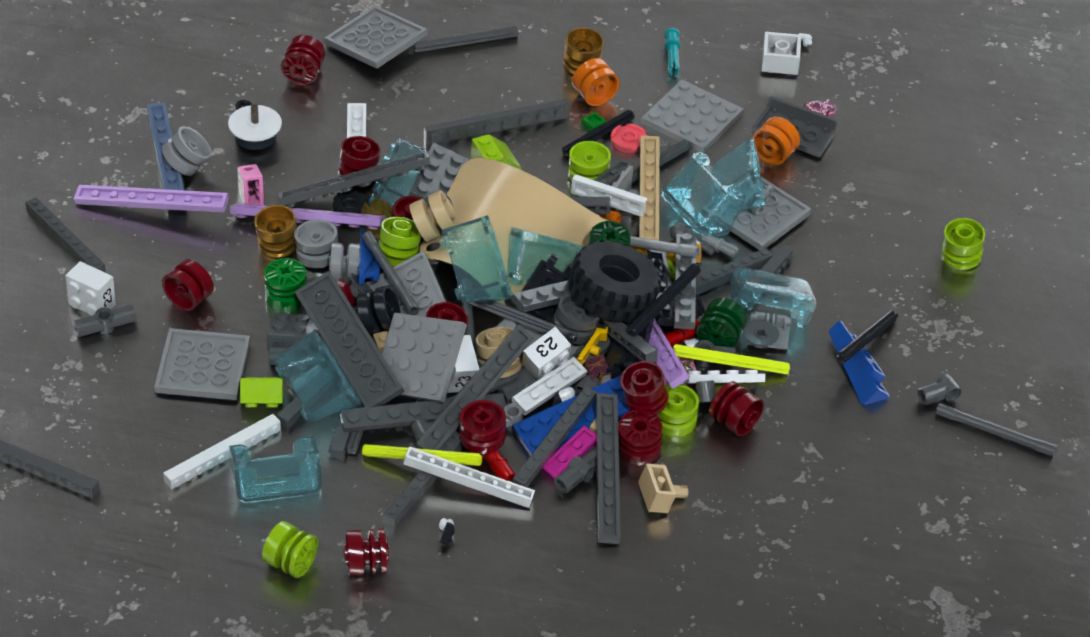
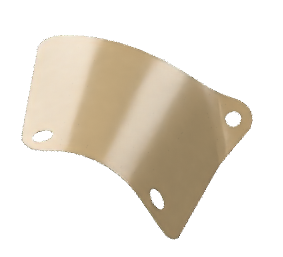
M473 158L461 166L447 193L456 213L458 228L444 233L439 227L440 237L429 242L423 239L419 251H425L428 259L444 261L460 268L476 280L492 300L506 305L504 301L505 296L508 294L513 295V293L523 290L541 259L547 262L551 254L554 253L559 256L554 267L564 272L569 263L573 264L577 252L588 245L589 233L592 227L608 220L593 213L556 188L527 172L495 160ZM438 242L441 244L435 251L426 250L427 246L432 243Z

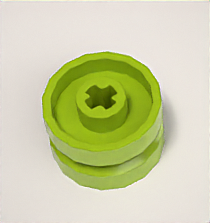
M584 141L575 144L570 149L568 177L571 182L575 174L595 180L610 167L611 153L609 149L595 141Z
M670 384L666 385L669 394L668 404L662 412L657 414L662 422V433L673 437L684 436L691 433L696 427L699 398L693 389L680 384L672 389Z

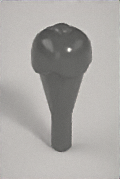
M677 222L670 228V237L674 242H676V234H696L690 229L691 226L685 222ZM696 235V243L701 244V250L712 256L715 249L704 243Z

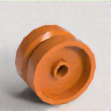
M594 58L579 66L572 77V85L587 104L600 106L610 101L616 95L620 86V80L605 61Z
M774 116L769 118L754 133L751 144L754 152L763 162L770 165H780L798 148L800 136L791 122L782 117Z

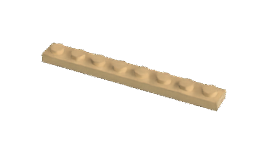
M641 136L640 196L647 198L644 216H639V237L659 241L660 137Z

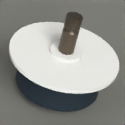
M253 104L236 110L230 116L228 126L231 133L235 136L236 142L241 147L250 150H260L269 147L275 142L276 134L282 126V120L275 110Z

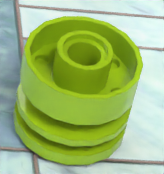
M389 217L381 223L380 239L378 242L390 264L396 266L417 255L421 234L415 222L404 217Z
M957 218L946 225L941 255L943 261L948 266L958 270H969L981 262L985 241V231L981 224L973 219Z
M281 521L272 529L266 539L262 551V560L274 568H281L284 573H289L294 578H300L312 565L318 551L319 540L316 536L308 534L306 531L299 532L298 527L286 521Z

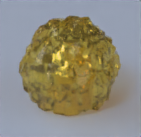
M378 198L373 199L372 204L369 206L365 202L361 214L383 215L387 219L392 216V210L387 201Z

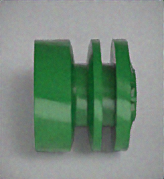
M280 258L269 263L264 270L265 299L267 304L271 308L283 312L299 309L302 303L295 291L307 283L306 268L301 262L290 258Z

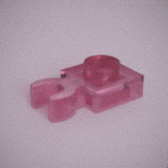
M830 99L824 100L823 103L816 100L804 104V108L826 116L833 114L837 106H830Z
M604 354L585 361L586 369L589 375H592V378H596L597 374L607 373L606 368H608V364Z

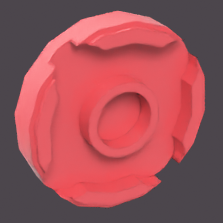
M626 124V126L621 127L619 125L615 127L611 132L610 140L612 146L620 152L637 153L640 152L641 136L648 135H646V131L642 127Z

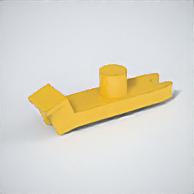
M608 327L606 329L596 328L595 333L577 358L581 365L585 363L590 354L599 355L601 348L596 345L599 341H607Z

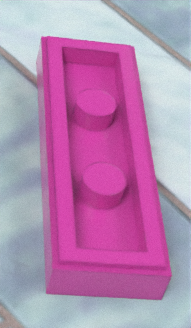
M584 425L549 458L541 470L554 480V478L568 468L569 463L575 456L579 455L582 457L596 445V434Z

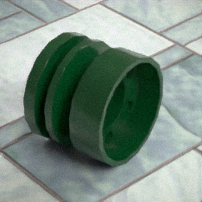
M603 221L592 227L589 233L588 244L590 245L597 241H610L613 243L619 242L629 247L631 236L628 229L622 224L615 221Z
M728 298L712 300L697 326L696 333L699 340H708L714 346L733 348L747 323L746 311L739 303Z

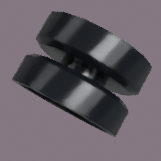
M389 285L378 287L375 291L370 289L359 292L357 296L358 314L370 335L383 332V329L388 331L394 313H401L396 294Z

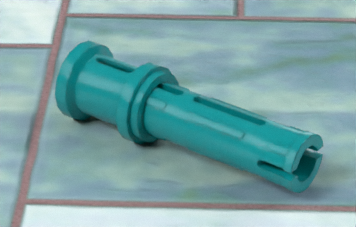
M668 28L664 32V38L666 39L664 46L668 52V72L673 75V69L674 75L680 72L678 50L681 47L678 40L680 31L676 28Z

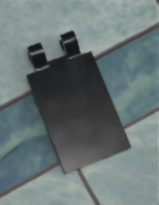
M552 253L547 262L541 259L522 291L567 281L572 265L569 263L565 271L561 272L554 267L559 256ZM558 304L527 312L537 318L551 322Z
M654 319L638 334L648 343ZM622 321V323H624L626 326H629L633 322L631 321L625 323L624 321ZM611 337L605 366L606 372H612L611 379H614L621 375L622 367L626 369L631 364L641 360Z

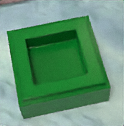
M593 112L581 119V124L589 131L607 122L597 112Z

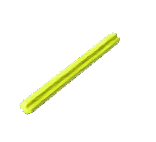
M678 344L673 346L677 357L785 375L790 371V364L787 362Z
M365 444L362 448V455L366 457L404 460L409 448ZM418 449L458 464L479 466L482 463V455L479 453Z

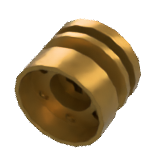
M584 27L571 30L567 34L563 55L565 69L574 74L584 62L594 58L601 59L604 46L602 35L596 30Z
M271 205L260 210L255 216L254 221L260 251L267 256L278 258L293 253L296 250L294 232L297 229L294 212L289 207L283 205Z

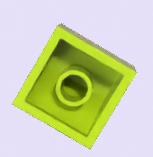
M490 134L472 139V158L491 159L521 170V166L504 142Z
M284 377L240 378V403H245V407H258V403H266V407H278V403H283Z

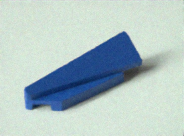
M361 228L359 284H364L365 279L376 281L380 278V265L362 239V235L366 232L363 228Z
M840 320L829 330L837 352H840L857 338L854 333L851 334ZM866 347L843 363L862 405L871 404L890 397L880 383L886 376Z

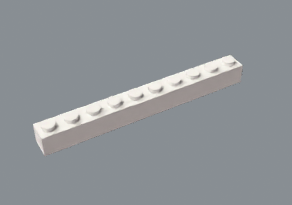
M271 414L163 473L164 482L171 490L208 469L267 439L269 436L278 433L281 430L280 420L274 414Z
M409 447L403 463L404 465L527 508L530 507L535 493L533 489Z

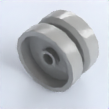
M186 126L180 127L162 147V153L166 161L178 172L189 176L194 175L200 169L201 164H204L212 155L211 147L206 139L196 130Z
M321 219L309 220L299 225L294 232L298 261L304 266L311 268L329 266L332 243H339L335 225Z
M332 243L329 271L336 282L339 279L344 280V274H347V283L351 285L353 282L350 279V273L359 276L360 244H349L347 256H344L343 244Z

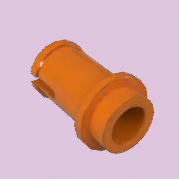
M610 210V214H597L608 221L620 223L622 220V215L619 211Z

